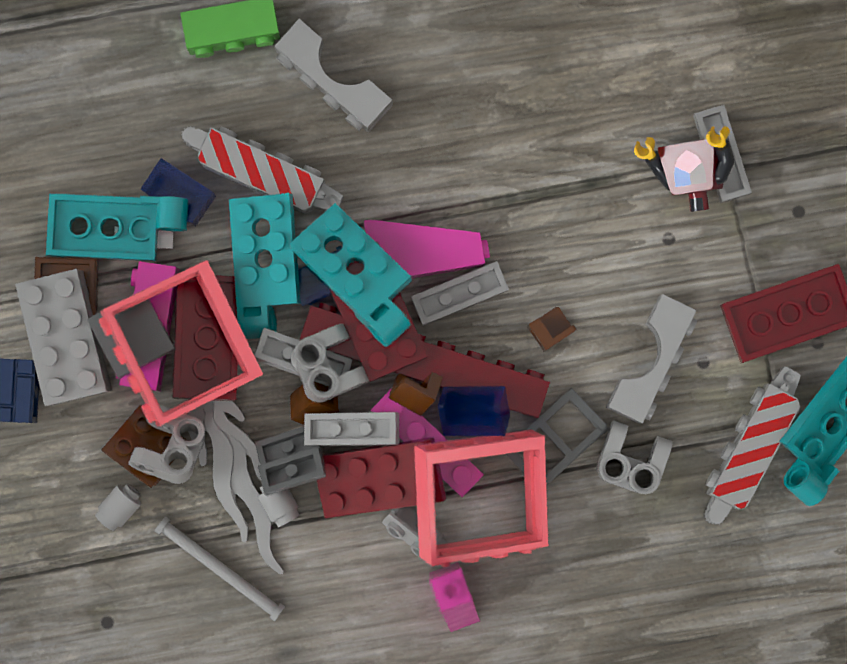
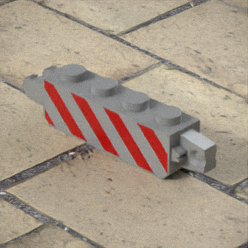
M187 126L182 131L183 142L189 148L192 147L193 150L199 152V161L205 169L264 196L285 193L293 194V208L303 214L313 211L314 208L327 211L334 203L339 207L342 203L343 195L326 185L325 180L320 177L322 173L308 165L301 169L292 164L294 161L292 158L279 152L275 156L264 152L266 147L256 141L249 139L247 143L236 139L238 134L225 127H220L219 131L211 127L207 133L198 128L195 129V127Z
M784 366L770 384H764L763 388L757 387L750 399V403L753 406L748 416L745 414L741 416L735 427V431L738 434L734 442L729 441L721 453L720 458L724 459L719 470L714 469L706 481V486L709 487L706 494L710 495L711 499L703 514L705 515L704 518H706L705 521H708V523L720 525L725 520V517L728 516L731 508L742 509L748 506L781 444L779 441L788 431L800 409L798 398L794 397L801 377L799 373Z

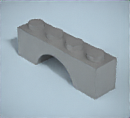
M298 19L275 45L276 52L279 54L276 59L288 70L294 67L302 75L299 79L308 88L314 90L317 87L324 93L325 96L322 99L335 111L341 108L348 115L345 119L355 129L360 131L363 128L369 133L393 106L392 99L370 80L356 85H344L329 78L323 71L320 63L324 47L323 39L301 19Z
M664 294L658 297L646 322V326L652 331L657 342L656 360L651 369L643 376L635 379H619L605 408L638 424H642L644 419H651L657 407V404L653 402L658 391L664 392L671 377L666 373L671 363L677 364L683 353L684 348L680 344L684 336H690L696 326L697 319L693 317L697 310Z

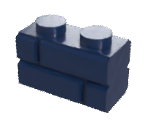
M0 359V422L37 423L39 381L34 360Z

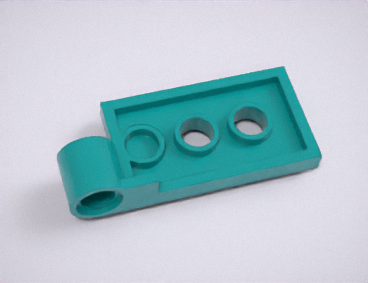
M49 193L46 256L156 261L158 231H187L189 199L169 196H140L139 198ZM78 218H84L88 223L86 232L81 235H76L72 231V223ZM110 219L116 220L119 224L118 232L113 236H106L102 230L103 224Z
M290 193L229 199L237 319L246 339L260 338L264 328L277 332V319L272 306L300 304L297 255L289 247V244L296 238L293 194ZM266 219L270 224V231L266 236L260 237L256 232V225L260 220ZM264 250H268L272 254V263L267 268L261 267L258 263V256Z
M336 203L289 244L290 249L355 312L356 318L382 345L388 347L411 326L408 318L391 301L412 282L411 276ZM330 241H340L343 244L342 249L337 253L327 252L325 247ZM354 261H359L365 267L360 274L353 275L347 271L348 265Z
M847 356L779 441L797 457V460L785 474L784 485L807 506L816 505L826 496L828 485L839 473L834 464L847 449V406L845 405L847 398ZM834 417L833 426L826 430L828 420Z

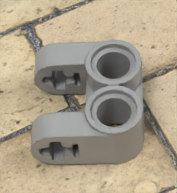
M343 323L302 339L291 352V363L295 370L298 371L304 385V392L314 402H325L369 382L363 366L338 376L332 370L326 357V349L350 338ZM301 350H312L316 356L315 362H305L301 358ZM317 377L324 378L329 385L328 391H318L314 387V379Z
M160 406L162 412H165L170 409L164 406ZM183 414L161 426H156L154 421L149 423L146 420L151 426L171 433V439L163 454L136 447L129 460V465L136 470L171 483L180 484L189 480L205 442L203 423L196 417ZM185 431H193L197 434V437L192 441H185L181 435ZM174 459H181L186 463L185 467L179 470L171 468L169 464Z
M613 420L597 462L596 470L598 476L607 483L635 493L650 494L654 492L660 484L673 441L657 436L647 463L620 453L627 434L628 425ZM611 459H616L621 464V472L615 477L609 476L605 470L607 462ZM645 469L649 472L651 480L646 487L641 488L637 485L635 476L638 471Z

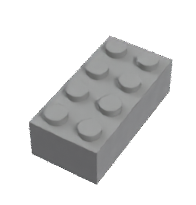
M74 269L15 284L44 406H53L112 391L103 350L87 320L93 316L84 272Z

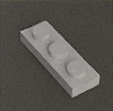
M725 105L695 113L693 117L700 140L706 139L712 126L715 127V132L720 135L723 126L728 127L730 130L726 140L730 143L735 163L727 181L723 183V188L716 190L720 203L750 195L752 191Z
M496 261L413 295L411 299L422 326L507 292L509 288Z
M264 328L254 353L256 360L299 376L290 358L291 352L300 340ZM301 350V358L305 362H315L316 356L312 350ZM326 350V357L330 366L338 376L349 372L353 359ZM317 377L314 379L315 382L329 386L324 378Z
M399 413L305 414L304 445H399Z

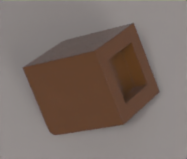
M559 307L553 308L527 326L544 352L577 330L574 325L571 326Z
M431 372L421 384H418L408 377L398 374L395 377L388 398L421 416L436 400L443 377Z
M314 381V387L318 391H328L329 386ZM303 384L290 395L291 420L304 425L305 414L339 412L338 396L325 402H314L306 396Z

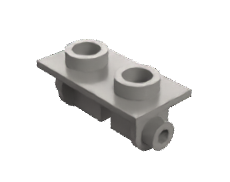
M410 507L392 509L382 523L393 537L404 540L411 546L412 552L419 557L418 528L416 527L418 523L417 513ZM437 529L436 545L445 544L447 541L442 538L444 535Z

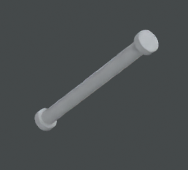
M165 516L155 529L157 534L163 533L271 615L270 619L272 621L277 619L286 606L282 603L276 604L170 524L171 520Z

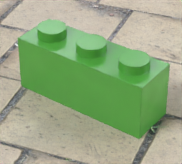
M247 0L180 13L186 48L189 54L195 55L196 58L210 57L214 55V51L226 49V52H238L244 50L245 45L256 44L257 47H266L275 43L274 40L281 39L273 0Z

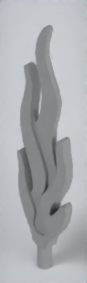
M211 400L189 411L188 415L199 419L211 437L213 446V484L217 498L239 527L242 542L248 540V524L236 503V494L245 502L254 519L259 553L268 566L278 574H283L284 570L276 561L271 551V520L257 497L260 494L253 485L247 469L246 455L252 459L256 475L261 480L258 469L260 462L256 445L226 415V413H229L238 421L243 422L245 420L244 414L234 401ZM188 431L191 440L196 439L197 434L193 431ZM205 442L199 453L201 466H206L208 451Z

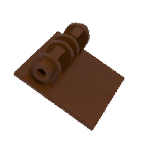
M139 405L101 451L152 488L159 483L161 478L136 470L129 465V460L136 447L163 454L167 449L172 434L148 424L142 407Z

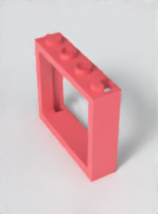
M208 260L100 311L102 318L98 319L100 326L106 336L112 335L117 345L113 348V352L120 365H127L131 373L127 380L135 394L140 392L145 402L141 407L148 422L154 421L156 426H161L263 375ZM196 277L243 373L162 412L115 315Z
M523 430L414 446L419 557L431 566L441 565L448 567L450 562L475 563L479 561L480 557L505 558L511 552L519 551L520 553L528 554L532 553V550L536 548L548 547L544 435L534 430ZM523 451L526 531L436 545L433 464Z

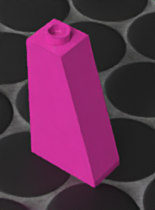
M364 220L365 232L375 242L378 241L380 247L411 278L485 266V258H490L487 239L481 240L480 232Z
M458 562L429 573V581L450 632L480 621Z

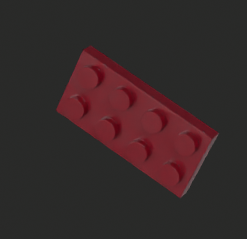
M354 261L348 265L347 271L350 274L357 275L364 270L365 266L359 261ZM331 290L370 382L428 357L400 292L391 301L404 313L411 326L393 343L385 347L356 318L355 312Z
M836 264L721 304L720 307L740 363L847 327V284L840 265Z
M215 275L237 319L234 276ZM196 277L177 285L174 343L176 350H174L172 399H191L237 376L238 362ZM237 388L213 399V401H236Z
M434 437L399 442V445H379L323 454L326 477L317 479L324 517L331 518L416 506L414 446L435 443ZM437 463L433 464L434 503L443 502L446 499L440 465Z

